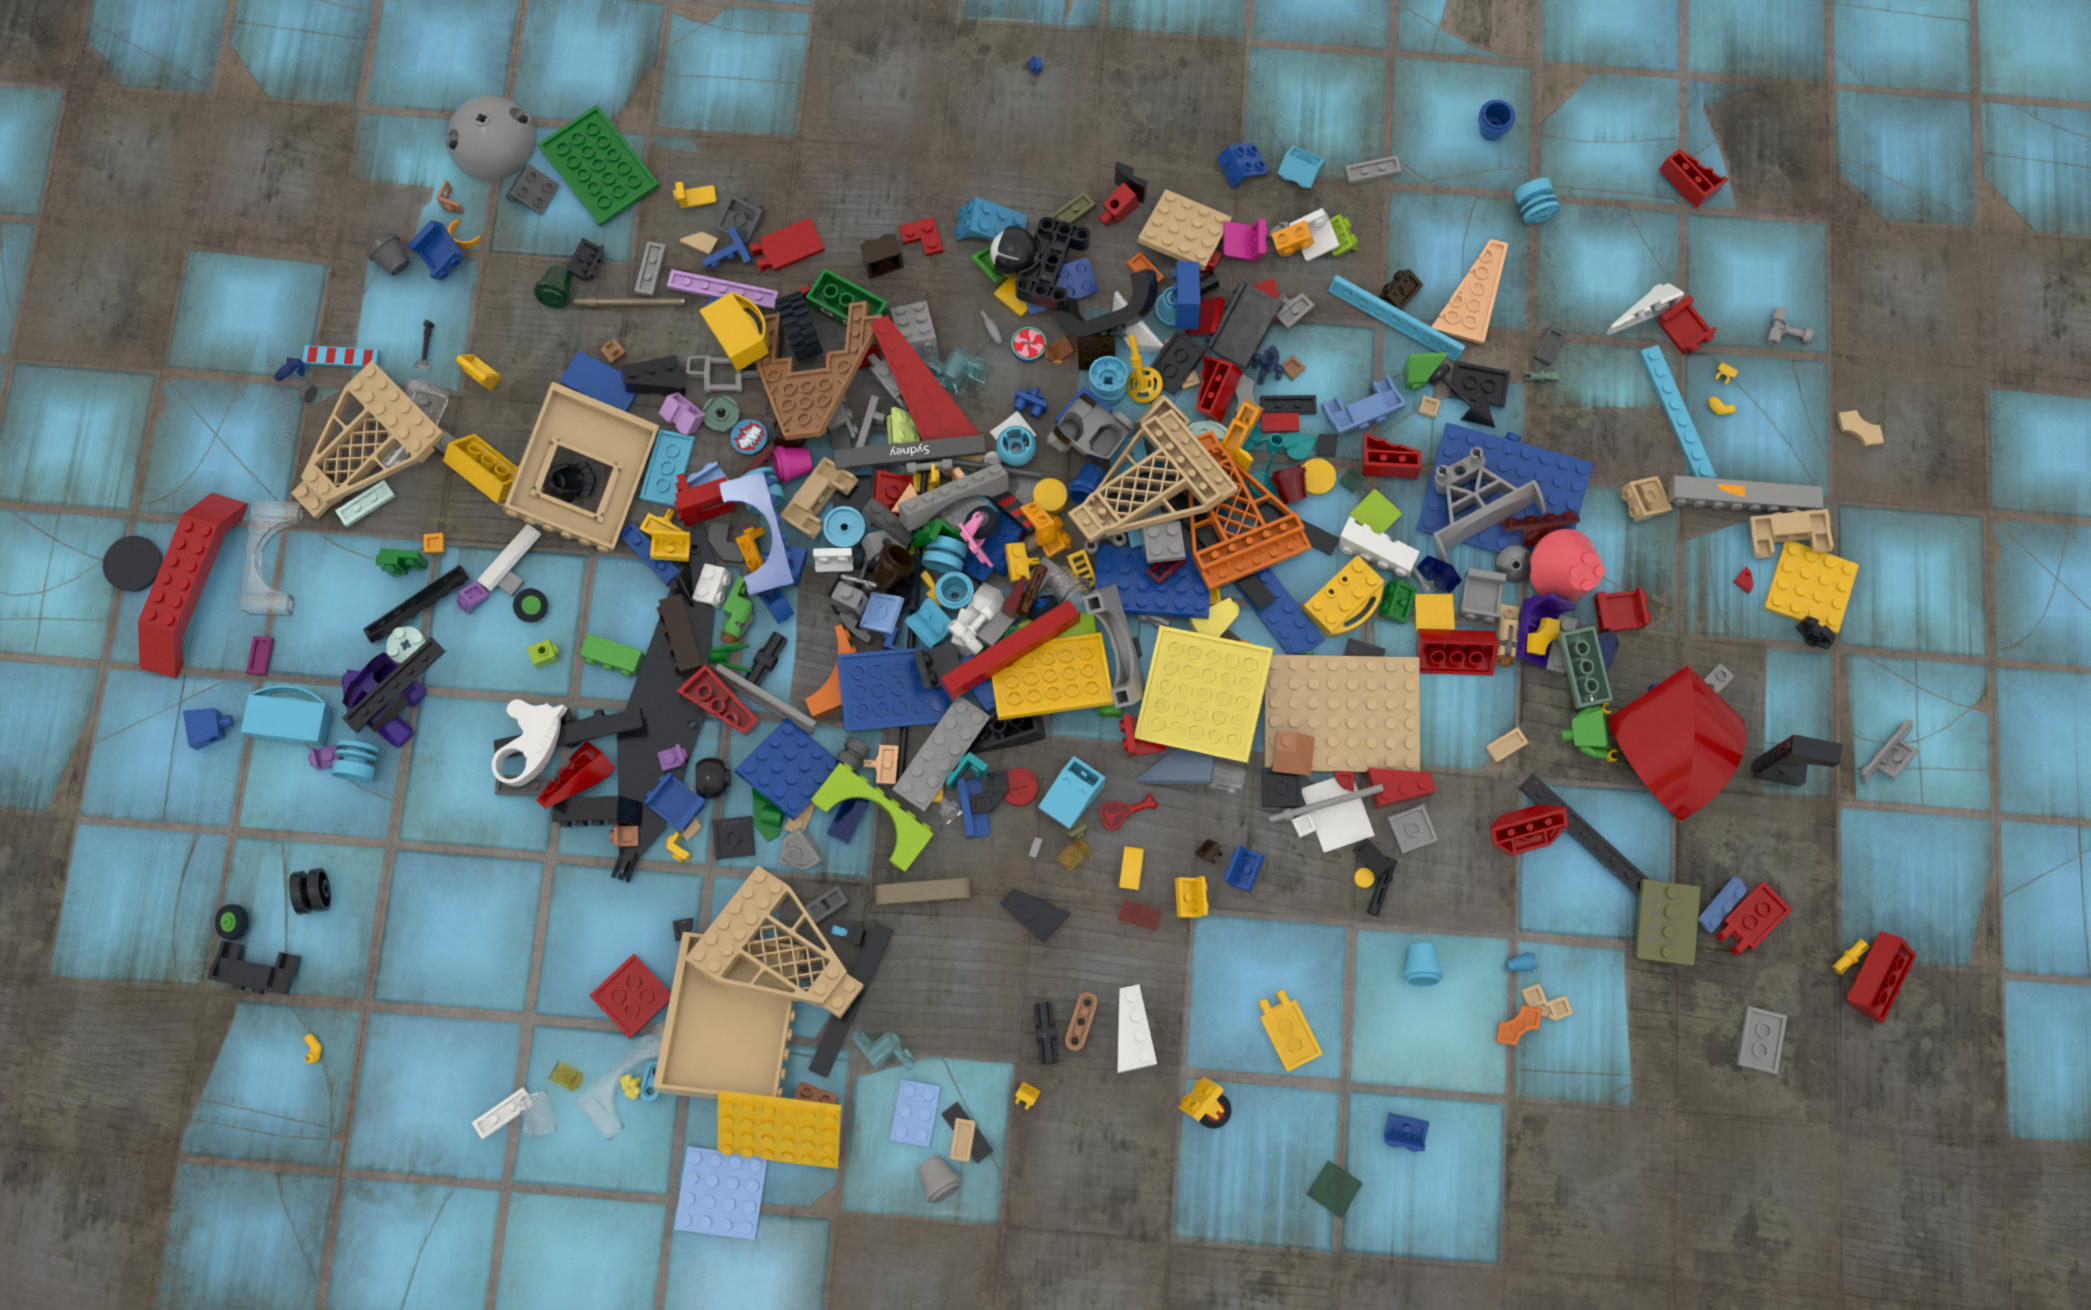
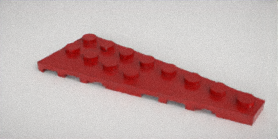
M884 316L871 322L870 326L921 440L927 441L979 435L888 316Z

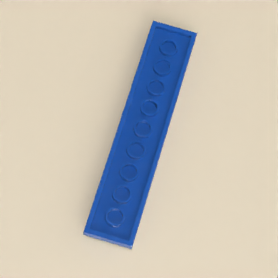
M1199 501L1193 504L1195 507L1201 506ZM1217 506L1213 508L1215 513L1218 508ZM1219 509L1218 515L1226 518L1229 517L1224 509ZM1206 512L1201 513L1205 519H1208ZM1219 521L1224 530L1226 523ZM1228 524L1226 531L1237 534L1238 527ZM1269 567L1254 573L1275 597V600L1262 611L1255 607L1234 581L1232 582L1287 655H1303L1307 650L1310 652L1324 642L1323 636Z

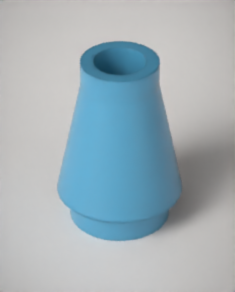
M1526 952L1507 960L1509 972L1533 971V969H1536L1535 954Z

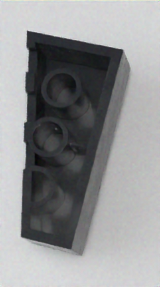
M622 796L567 798L553 805L552 822L559 823L560 827L571 828L572 825L577 827H588V825L598 827L604 825H640L642 802Z

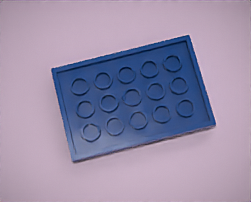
M1098 544L1095 590L1116 583L1125 614L1209 618L1210 591H1208L1192 559V550L1185 549L1187 563L1159 585L1146 573L1154 563H1147L1146 554L1142 553V547H1115L1114 545ZM1168 561L1165 562L1169 567L1172 566ZM1163 566L1159 567L1164 572L1167 571ZM1157 570L1154 571L1159 578L1162 576Z
M929 648L837 654L844 732L938 724L954 700L951 701L950 696L942 686L931 690L924 689L913 651L920 649L925 651Z

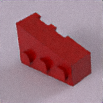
M1679 149L1665 160L1659 171L1697 208L1719 192L1729 178L1726 176L1722 178L1713 172L1714 169L1711 167L1707 169L1698 163L1699 160Z
M1204 355L1202 359L1204 361L1203 371L1200 374L1202 378L1201 388L1198 390L1196 410L1207 419L1221 422L1243 371L1234 363Z
M1368 768L1365 772L1369 787L1382 784L1384 788L1383 792L1372 795L1376 809L1431 796L1436 791L1430 772Z

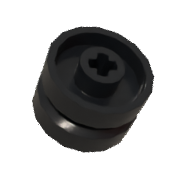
M323 868L310 869L308 874L305 871H297L290 875V899L297 915L310 914L312 910L322 912L330 909L331 889L329 879Z

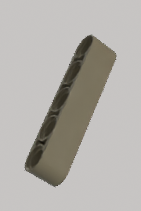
M957 878L875 885V906L884 907L971 899L970 879Z

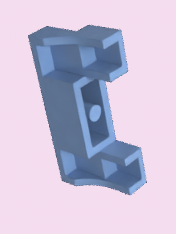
M1387 375L1380 382H1372L1371 387L1375 393L1374 395L1347 405L1346 408L1339 396L1329 403H1326V401L1322 402L1321 409L1328 423L1331 422L1337 436L1352 430L1353 432L1357 430L1364 431L1371 424L1383 423L1388 415L1406 407L1407 404L1403 396L1396 389L1390 375Z

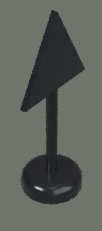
M1447 363L1435 372L1428 381L1431 386H1436L1443 381L1471 407L1460 420L1496 428L1484 393L1473 404L1446 378L1450 372V366Z

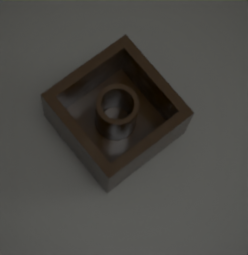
M895 233L891 235L885 234L878 239L866 240L863 244H860L862 260L869 279L904 268L902 252Z

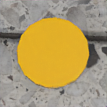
M1311 459L1302 466L1306 467L1307 471L1305 472L1307 493L1319 496L1328 493L1334 487L1336 471L1328 461Z

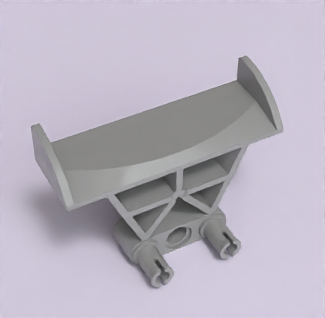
M1474 447L1475 451L1472 448L1470 456L1449 467L1446 465H1441V469L1438 467L1435 476V489L1439 494L1447 495L1450 525L1433 533L1434 549L1444 565L1449 564L1446 550L1535 503L1542 514L1546 513L1544 498L1536 480L1516 488L1486 469L1485 457L1480 447ZM1458 472H1463V473H1464V474L1461 475V476L1456 475V473H1458ZM1477 478L1475 492L1460 488ZM1483 479L1490 483L1481 488ZM1499 490L1506 493L1505 496L1488 505H1485L1482 499ZM1451 497H1455L1460 500L1452 503ZM1476 504L1478 510L1454 522V514Z

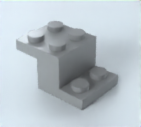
M1168 513L1148 514L1138 521ZM1177 519L1139 529L1142 553L1146 554L1147 563L1185 559L1181 523Z

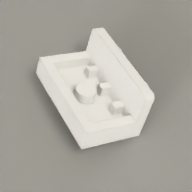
M704 564L692 599L711 604L715 608L720 609L721 604L725 600L727 587L731 583V573L723 567Z

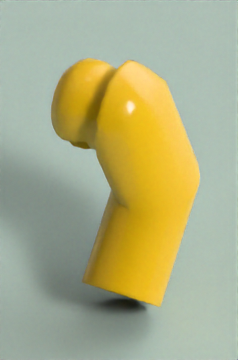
M310 1033L303 1040L310 1047L309 1053L305 1056V1061L312 1064L319 1061L322 1045Z

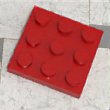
M633 954L589 996L629 1039H632L669 1003L671 992Z

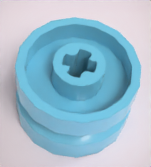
M841 506L834 508L824 520L823 529L825 536L832 546L836 548L855 549L861 545L862 539L866 536L867 527L865 520L852 507ZM844 525L848 526L846 531L841 530L844 528Z
M938 535L934 542L926 544L925 547L928 551L923 553L921 560L923 566L942 574L949 572L962 573L964 563L961 559L966 557L968 551L966 544L957 539Z

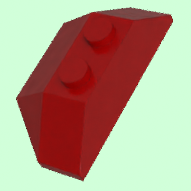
M1538 804L1502 814L1490 826L1493 846L1511 855H1516L1550 845L1561 834L1563 829L1569 826L1566 808L1563 806Z

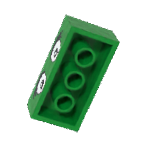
M826 268L823 269L805 297L808 307L847 327L849 303L867 301L869 304L868 316L882 314L884 317L889 312V305L886 300Z

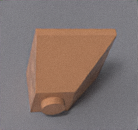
M1277 731L1275 734L1272 772L1311 776L1315 737L1296 732Z

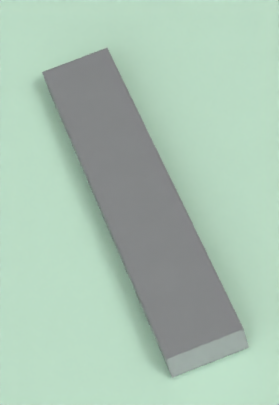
M1045 556L1040 560L1039 564L1045 565L1048 570L1037 595L1059 570V566ZM1035 566L1034 569L1030 572V578H1032V575H1033V573H1034V571H1035V569H1036V566ZM1030 580L1026 581L1023 593L1026 592ZM1001 606L995 613V616L977 634L976 638L989 648L995 645L1007 629L1019 617L1017 612L1014 619L1001 612Z
M721 664L716 666L715 675L724 684L784 720L788 718L809 735L814 733L816 729L815 720Z

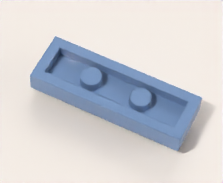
M1733 876L1698 918L1705 931L1712 934L1747 892V888L1740 878Z

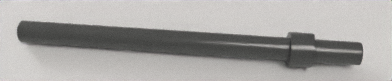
M952 458V465L982 470L994 465ZM942 459L930 460V462L942 461ZM1001 465L1008 474L1041 479L1042 472Z

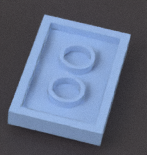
M901 1079L890 1141L930 1148L941 1086Z

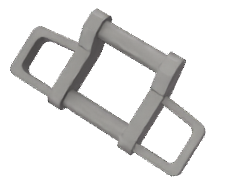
M712 355L689 356L687 358V377L704 379L705 393H711V391H736L737 393H743V378L761 377L758 369L756 371H743V369L736 371V384H711L712 364H732L729 358L712 357ZM705 362L704 372L691 371L693 363Z

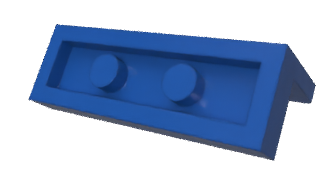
M965 778L957 779L967 838L973 839L989 836L990 828L987 813L973 815L970 795L983 793L981 779L966 781Z

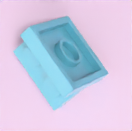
M931 598L926 599L919 610L905 620V623L929 649L953 636L947 629L952 620Z

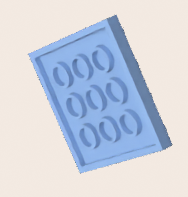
M687 1146L674 1230L756 1240L768 1160H764L760 1156L746 1158L736 1153L724 1155L717 1150Z

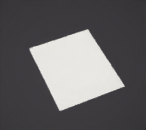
M1335 778L1302 788V795L1306 805L1351 793L1341 788ZM1354 781V791H1358ZM1361 798L1309 812L1316 825V833L1323 852L1364 840L1366 837L1375 836Z

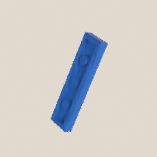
M633 522L620 532L619 537L669 586L670 581H673L672 578H676L680 573L677 567L670 560L650 559L651 541Z

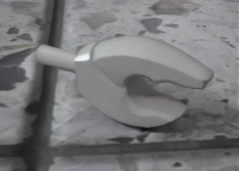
M984 310L980 313L985 320L984 326L990 339L995 344L1002 343L999 330L993 319H989Z

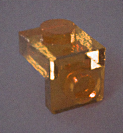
M1066 335L1051 345H1044L1047 359L1058 364L1076 352L1069 337Z

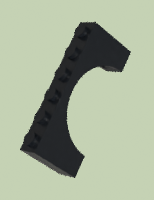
M1794 734L1753 760L1751 766L1753 778L1799 787L1806 783L1808 764L1835 767L1840 764L1842 744Z

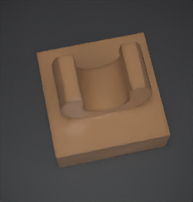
M615 338L600 348L611 365L627 355Z

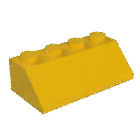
M476 434L449 442L443 461L450 468L458 472L464 479L468 480L496 503L506 500L518 469L516 465Z

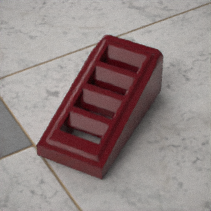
M1186 557L1184 560H1177L1176 562L1168 561L1172 565L1171 567L1165 562H1155L1146 573L1160 585L1187 563ZM1163 566L1167 571L1164 572L1159 567ZM1155 570L1162 575L1160 578L1154 573Z
M1024 575L1021 576L1001 608V612L1012 619L1016 616L1026 583Z

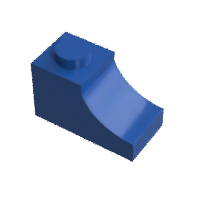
M778 589L758 594L778 624L786 621L794 614L787 600Z

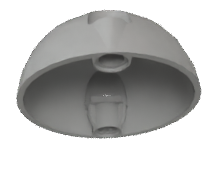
M480 95L467 100L454 112L449 122L445 146L454 163L464 173L481 180H498L515 174L528 163L536 147V128L530 114L516 102L499 95Z

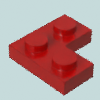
M934 217L899 226L903 245L921 241L926 257L943 253Z

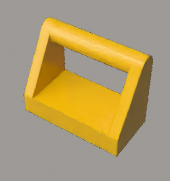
M473 354L458 355L456 357V362L462 371L489 392L502 379L501 375Z

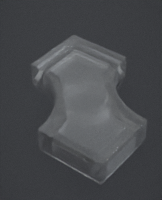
M1017 475L1018 490L1014 497L1026 505L1032 502L1033 490L1037 483L1040 482V479Z

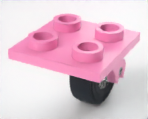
M978 506L967 515L965 526L962 523H959L958 526L962 530L960 535L968 542L971 551L976 554L982 564L986 562L991 568L994 565L982 550L981 545L985 538L991 536L998 528L999 517L991 507Z

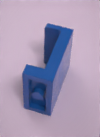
M432 220L408 244L411 251L418 252L432 271L430 277L433 279L443 280L447 278L453 268L458 266L465 257V254L443 223Z
M668 772L667 775L663 774L660 777L657 787L654 790L651 789L646 794L644 803L683 834L708 803Z

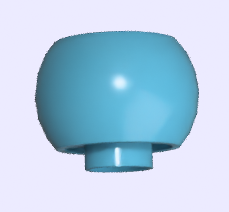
M1010 426L1004 429L996 441V452L999 458L1005 464L1014 467L1029 463L1034 457L1037 448L1034 435L1022 426ZM1024 441H1026L1029 447H1025ZM1004 445L1008 447V452L1005 450ZM1013 447L1021 448L1019 452H1014L1011 449Z

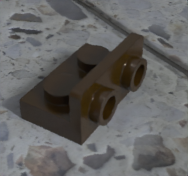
M1410 269L1396 272L1393 276L1394 279L1382 288L1383 292L1379 295L1381 299L1386 298L1392 306L1399 310H1402L1423 286L1422 282Z

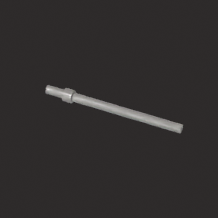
M1382 784L1298 808H1287L1283 812L1270 815L1269 819L1271 823L1284 819L1286 821L1292 820L1295 816L1383 792L1384 788Z

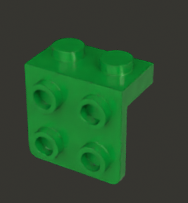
M937 518L914 531L911 545L916 548L934 542L938 535L951 537L963 543L965 540L960 535L961 531L953 529L945 520Z

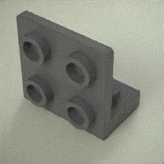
M527 164L521 169L505 198L510 201L517 199L541 215L558 189L559 184L530 164Z

